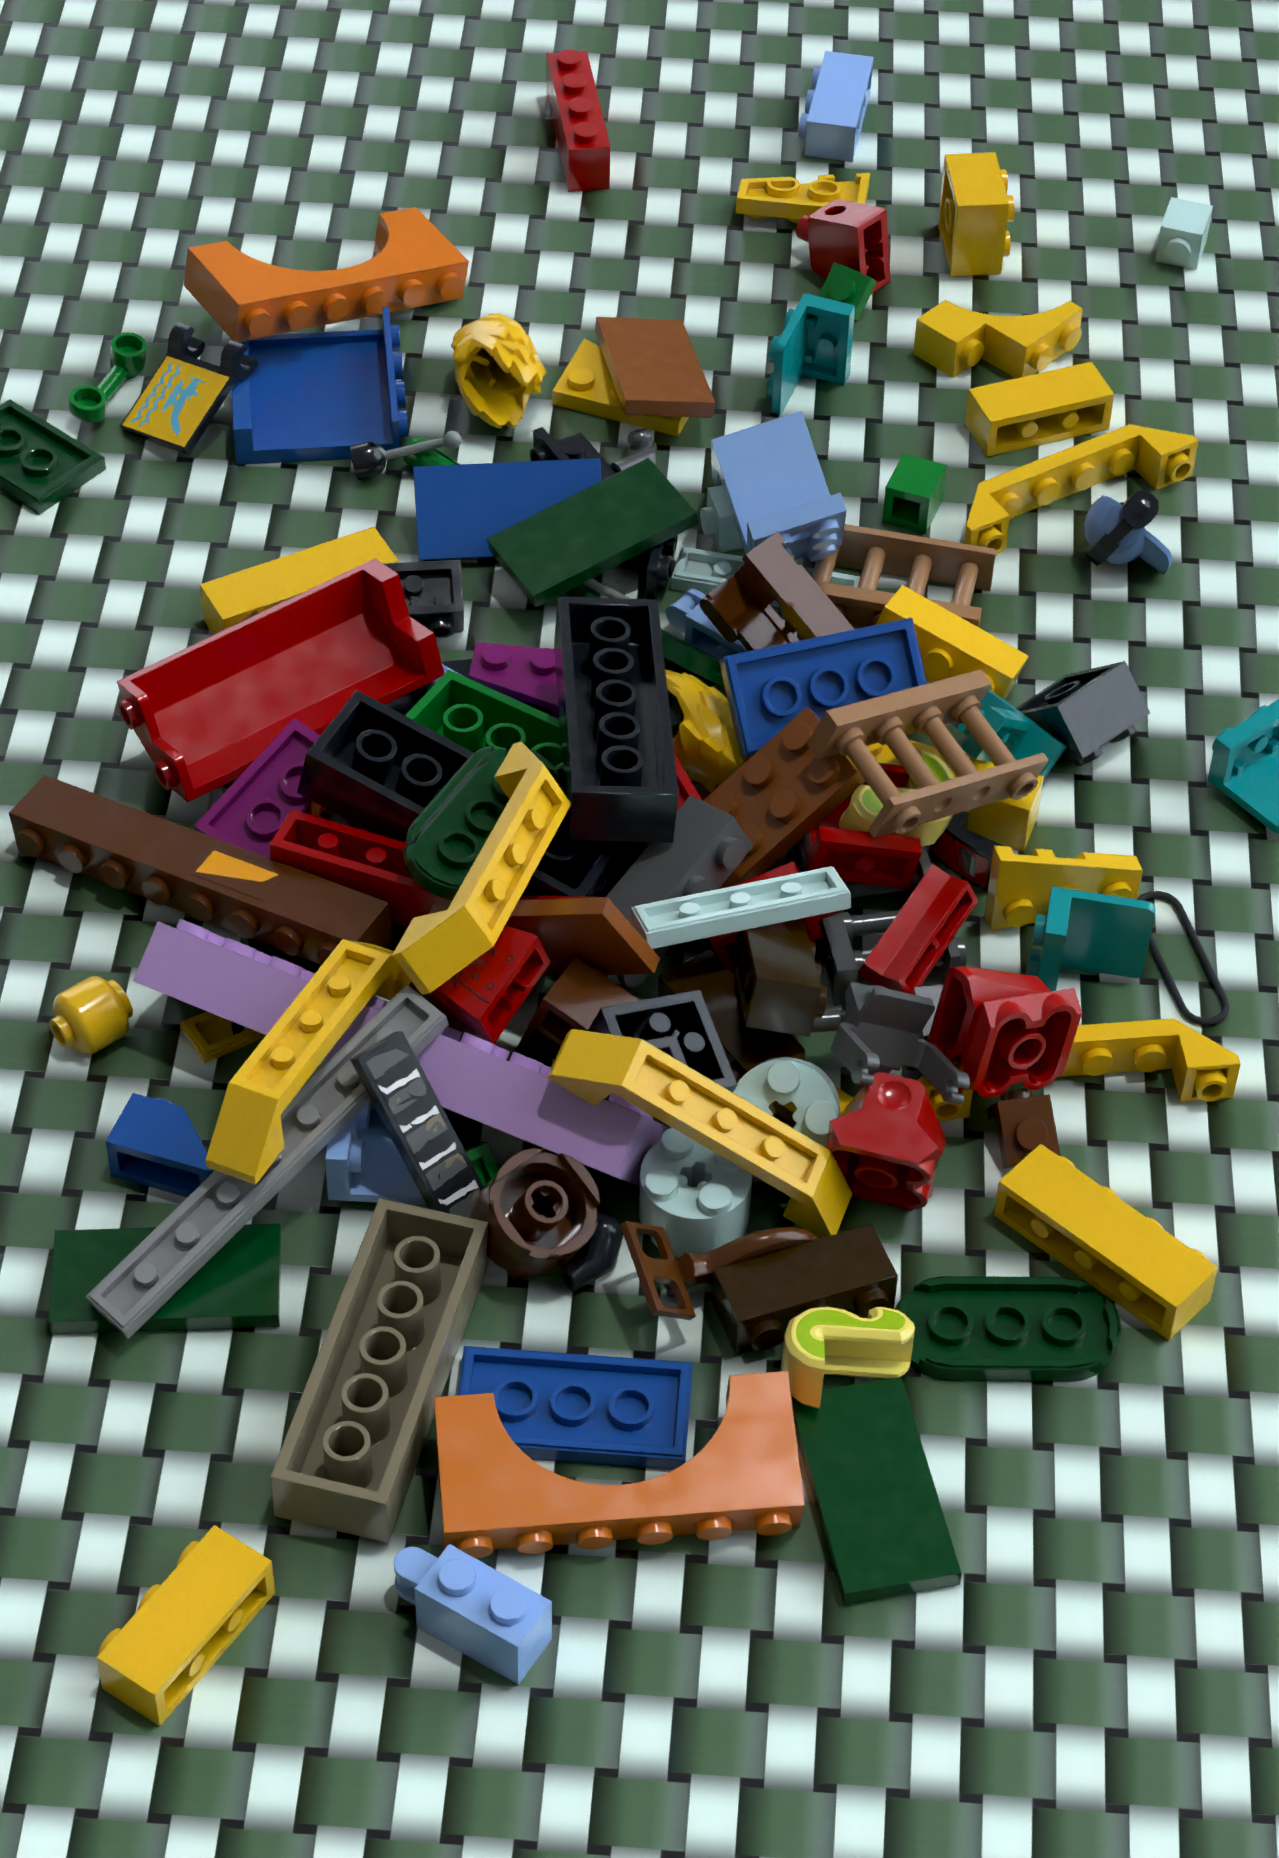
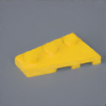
M856 173L855 181L835 182L834 174L818 175V180L799 184V181L793 177L741 179L736 198V213L746 214L753 219L776 217L786 218L791 222L798 223L802 216L806 214L811 215L833 200L839 199L866 204L870 173Z
M585 338L552 390V405L674 436H679L689 418L624 414L601 347Z
M994 846L984 916L990 930L1021 927L1026 924L1035 923L1037 914L1047 915L1052 886L1138 900L1143 870L1137 857L1131 855L1082 852L1074 858L1055 857L1053 850L1035 849L1032 855L1013 854L1011 847Z

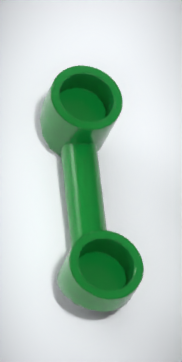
M126 332L120 333L112 339L111 369L97 387L82 385L71 391L69 411L73 416L88 422L104 421L106 404L126 379L134 378L140 374L145 366L147 343L143 337L135 333Z

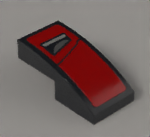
M964 811L954 814L942 835L934 844L929 845V851L955 874L988 892L994 846L1004 845L968 830V812Z

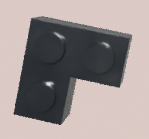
M700 990L601 1007L588 1029L590 1032L643 1039L732 1093L738 1086Z

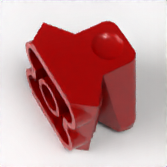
M968 966L951 967L946 974L927 1041L935 1045L950 1062L961 1061L960 1071L968 1074L970 1085L968 1089L958 1087V1090H976L984 1098L998 1096L1005 1092L1013 1083L1019 1082L1029 1090H1039L1052 1083L1057 1076L1063 1075L1082 1011L1075 988L1051 991L1037 976Z
M885 1072L875 1073L873 1075V1084L870 1086L864 1085L841 1112L840 1117L829 1121L826 1148L832 1152L852 1192V1197L908 1211L923 1208L933 1193L937 1159L943 1155L946 1143L945 1135L921 1082Z

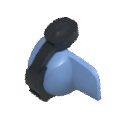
M1147 490L1137 491L1125 502L1121 503L1104 495L1097 498L1091 505L1084 523L1085 538L1090 544L1084 555L1097 567L1105 560L1112 564H1126L1140 557L1161 574L1165 575L1172 564L1171 552L1144 528L1158 513V499Z

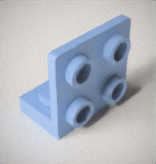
M369 1103L327 1144L325 1166L328 1200L378 1202L379 1198L404 1204L426 1205L377 1110L370 1108Z

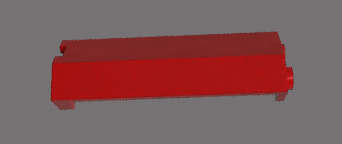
M374 558L118 680L117 684L122 697V701L118 702V709L125 724L129 729H134L151 758L155 774L163 788L166 790L172 789L186 802H190L238 778L293 718H296L321 735L356 690L386 705L442 677L445 673L435 634L409 615L399 574Z

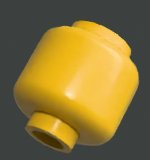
M91 976L64 990L55 997L53 1002L55 1018L49 1021V1025L54 1037L62 1047L72 1046L81 1054L91 1055L126 1035L129 1028L128 1019L133 1015V1008L128 996L116 981L109 980L107 982L101 977Z

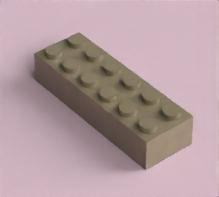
M379 1198L270 1476L274 1516L389 1543L435 1415L434 1397H441L489 1264V1257L487 1255L488 1222Z

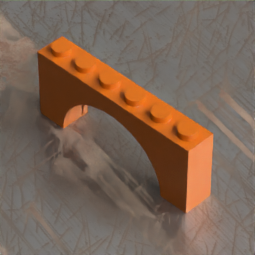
M417 207L379 213L374 252L377 255L361 264L325 271L289 269L256 260L236 249L228 241L188 247L184 286L232 341L241 342L383 314L382 307H389L390 313L462 299L469 261Z
M788 1371L729 1375L725 1415L717 1431L705 1447L692 1459L667 1474L650 1480L624 1485H599L575 1481L549 1471L534 1462L522 1452L506 1432L495 1406L494 1393L434 1397L444 1550L451 1544L477 1559L489 1556L493 1553V1550L517 1548V1551L523 1554H539L551 1550L553 1545L577 1543L579 1548L593 1550L608 1547L613 1543V1540L637 1539V1542L640 1544L656 1545L668 1542L673 1536L697 1534V1537L702 1540H718L730 1536L732 1531L756 1529V1532L760 1535L772 1536L786 1533L793 1526H800L805 1504Z

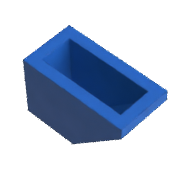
M132 1093L105 1141L110 1175L188 1197L214 1172L213 1169L206 1166L207 1151L191 1120L182 1106L175 1105L163 1098L153 1099Z

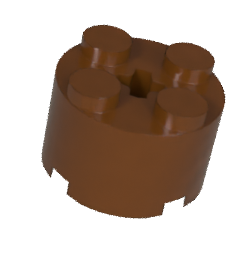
M528 1149L512 1156L485 1185L476 1200L475 1207L472 1209L470 1215L472 1219L488 1222L487 1256L516 1279L543 1276L560 1269L584 1246L595 1232L598 1223L596 1222L597 1206L600 1204L598 1188L586 1168L576 1159L564 1153L558 1156L548 1152H541L543 1149Z

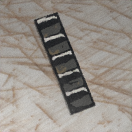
M403 1031L393 1032L351 1058L350 1061L428 1209L471 1218L472 1209L475 1207L476 1200L484 1186Z

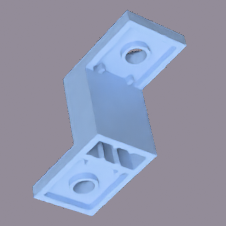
M802 411L711 440L712 479L715 486L722 485L745 554L777 531L785 539L782 546L789 554L794 555L795 560L809 557L810 561H818L830 557L837 552L836 547L842 546L847 510L841 492L830 496Z

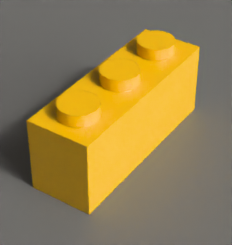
M1091 361L969 389L965 425L984 455L990 457L1109 429L1114 393Z
M902 585L883 608L876 625L912 618L926 680L935 682L982 669L992 683L990 690L1005 700L1029 656Z
M215 1525L200 1542H191L182 1552L175 1570L161 1585H153L144 1594L137 1612L122 1629L116 1628L111 1631L102 1642L96 1657L102 1689L158 1726H161L275 1594L272 1561Z

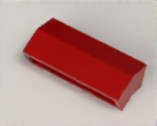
M932 864L859 969L858 975L872 985H880L887 989L913 994L914 987L921 986L978 903L969 882L950 876Z

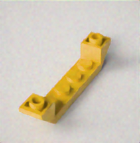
M1128 424L980 482L966 524L964 544L994 548L997 555L1006 550L1010 519L1076 492L1086 490L1091 486L1114 477L1124 475L1132 470L1139 473L1155 490L1175 482H1180L1193 475L1199 441L1193 435Z
M522 742L512 745L494 776L502 791L510 800L449 908L444 911L414 917L392 954L422 995L434 991L494 946L571 805L545 765Z
M341 940L229 1081L205 1159L207 1168L254 1185L258 1183L285 1147L280 1115L373 995L391 1000L407 984H410V978L392 955L394 951L374 944Z
M1174 1018L1078 1025L1063 1075L1057 1077L1100 1076L1108 1073L1153 1072L1156 1070L1172 1069L1180 1102L1198 1100L1210 1102L1233 1098L1241 1063L1238 1055ZM961 1061L951 1062L960 1071ZM924 1075L918 1079L924 1085L938 1121L969 1117L973 1090H958V1094L964 1095V1101L962 1104L957 1105L943 1101L941 1094Z
M571 1029L567 1033L547 1079L593 1106L611 1093L616 1094L790 1196L783 1217L816 1234L818 1237L837 1234L852 1192L829 1149L643 1039Z

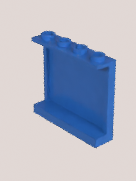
M382 307L383 329L277 334L238 342L247 347L244 355L255 358L258 361V365L250 377L238 381L232 388L236 465L351 459L350 446L361 442H374L385 451L400 448L399 438L408 437L407 410H398V408H406L404 381H395L403 379L402 353H393L401 351L399 324L390 325L389 307Z

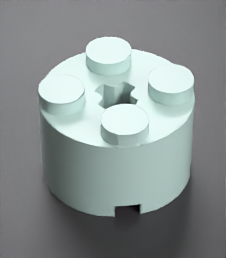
M774 1058L755 1066L739 1080L738 1086L733 1093L771 1116H774L776 1113L772 1105L774 1101L781 1105H786L790 1101L794 1103L797 1110L792 1117L797 1124L792 1127L787 1122L783 1123L826 1148L829 1121L840 1117L841 1113L838 1092L831 1079L819 1067L797 1058Z
M670 1128L663 1133L661 1140L649 1149L641 1164L640 1222L641 1224L663 1227L675 1257L679 1258L685 1252L700 1254L714 1250L745 1235L750 1216L752 1174L674 1128ZM651 1236V1241L657 1246L655 1239Z

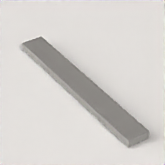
M407 984L303 1085L280 1115L285 1147L258 1183L254 1185L215 1170L85 1296L89 1303L129 1339L371 1102L350 1059L397 1031H403L417 1057L449 1025L446 1016Z

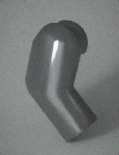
M642 428L630 432L628 435V443L630 444L628 457L610 464L616 473L648 457L656 465L657 445L656 442H652L651 431Z

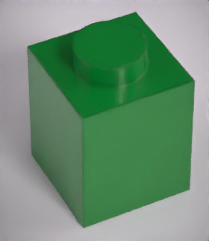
M903 453L885 487L882 522L926 534L943 501L947 465Z

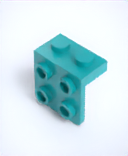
M804 293L796 309L788 310L783 325V333L781 336H774L768 355V361L774 363V371L770 375L766 391L767 397L772 398V413L782 414L802 375L845 386L850 376L855 305Z
M1278 699L1268 706L1263 705L1259 707L1249 718L1233 728H1225L1217 735L1212 745L1213 755L1208 781L1271 831L1279 834Z
M1052 886L1047 915H1036L1032 945L1041 946L1040 950L1030 949L1026 975L1039 977L1051 991H1056L1061 967L1139 978L1143 974L1155 919V905L1148 901Z

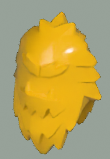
M490 313L464 325L454 334L451 347L454 350L452 358L455 362V380L458 383L462 398L474 416L480 417L484 422L495 428L501 429L503 426H508L514 429L520 419H523L530 395L541 393L540 385L547 371L537 355L531 338L526 334L522 326L507 316L499 313Z
M665 669L667 689L676 696L684 714L683 722L679 724V731L673 739L674 753L691 782H699L705 786L706 790L713 792L753 755L740 757L728 699L713 686L708 687L692 674H679Z

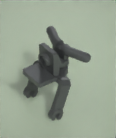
M851 982L845 991L846 1011L838 1009L825 1010L821 1019L814 1018L811 1033L836 1031L830 1050L851 1072L854 1083L870 1086L874 1082L873 1075L875 1073H890L892 1070L900 1071L902 1065L918 1069L941 1094L943 1101L957 1105L963 1103L964 1095L958 1094V1087L969 1088L970 1079L968 1074L959 1071L935 1045L924 1039H919L920 1033L935 1011L931 998L887 989L880 985L869 986Z

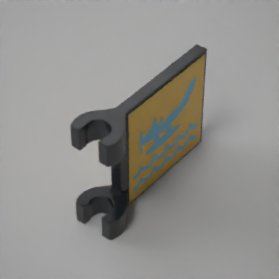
M178 322L169 334L165 358L119 427L124 432L189 455L234 385L238 381L250 377L256 370L258 361L253 357L244 355L247 350L244 344L232 340L225 345L222 351L220 366L199 360L197 358L203 353L206 344L203 340L191 337L194 333V329L191 326Z

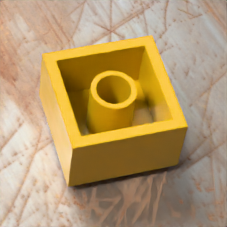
M996 152L945 154L938 228L950 276L1001 274L1003 257L1010 255V233L1006 229L1007 222L1014 221L1015 203L1013 195H1007L1006 169L1000 170Z

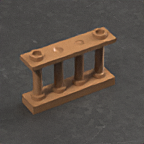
M845 524L842 546L836 547L837 552L825 559L811 561L816 562L812 578L854 629L876 625L883 608L895 594L877 591L881 573L909 578L907 588L923 597L927 581L955 585L951 603L937 600L931 601L980 628L982 608L973 607L970 604L974 589L991 590L996 549ZM834 566L862 570L858 587L830 583Z
M982 669L827 710L807 743L817 759L836 754L847 755L880 800L883 807L868 830L873 838L893 832L904 834L917 825L1012 797L1013 800L1021 799L1036 788L1038 784L1037 777L1049 761L1044 753L1016 760L980 712L982 707L981 701L992 686V683ZM955 721L959 724L964 723L995 767L978 771L944 724ZM915 732L926 734L957 778L939 782L906 735ZM876 743L881 745L887 744L918 789L901 794L867 746Z

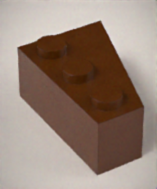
M575 956L542 999L515 1052L530 1057L536 1051L555 1060L567 1033L571 1029L588 1031L601 1007L643 999L631 995L608 979L603 971L588 965Z

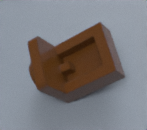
M1027 1088L1005 1091L1000 1094L1001 1101H997L987 1108L988 1119H995L1003 1169L1014 1168L1039 1144L1044 1145L1058 1156H1061L1050 1094L1033 1096L1032 1090Z

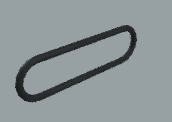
M1149 891L1141 894L1138 900L1146 901L1159 898L1168 901L1174 906L1222 1005L1221 1012L1211 1018H1203L1192 1014L1187 1009L1151 934L1149 948L1179 1011L1187 1020L1202 1026L1222 1022L1229 1013L1230 1005L1228 998L1182 904L1176 897L1162 891Z

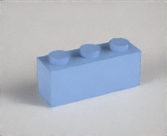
M825 51L821 67L814 66L811 90L808 89L806 96L805 113L801 114L798 138L805 139L804 156L854 161L871 93L874 57Z

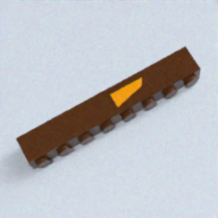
M44 775L9 812L17 849L25 854L58 864L70 872L81 873L100 880L112 888L123 889L147 898L154 904L165 905L191 915L198 921L209 922L228 929L243 938L254 939L270 945L287 955H296L322 965L342 939L374 944L383 948H387L394 940L389 903L47 775Z

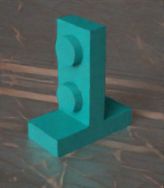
M989 689L981 701L982 707L980 712L1016 760L1040 753L1045 754L1049 761L1040 773L1041 776H1044V780L1067 746ZM960 723L957 730L967 736L961 748L976 760L992 762L964 723Z

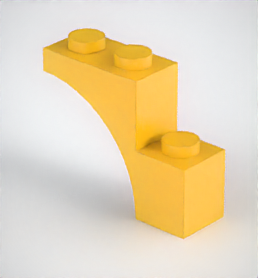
M944 300L917 318L913 354L952 378L968 367L976 365L981 358L1014 378L1033 375L1037 371L1044 370L1050 362L1066 351H1071L1078 344L1082 335L1080 326L1083 308L1068 301L1054 309L1037 314L997 316L974 312Z

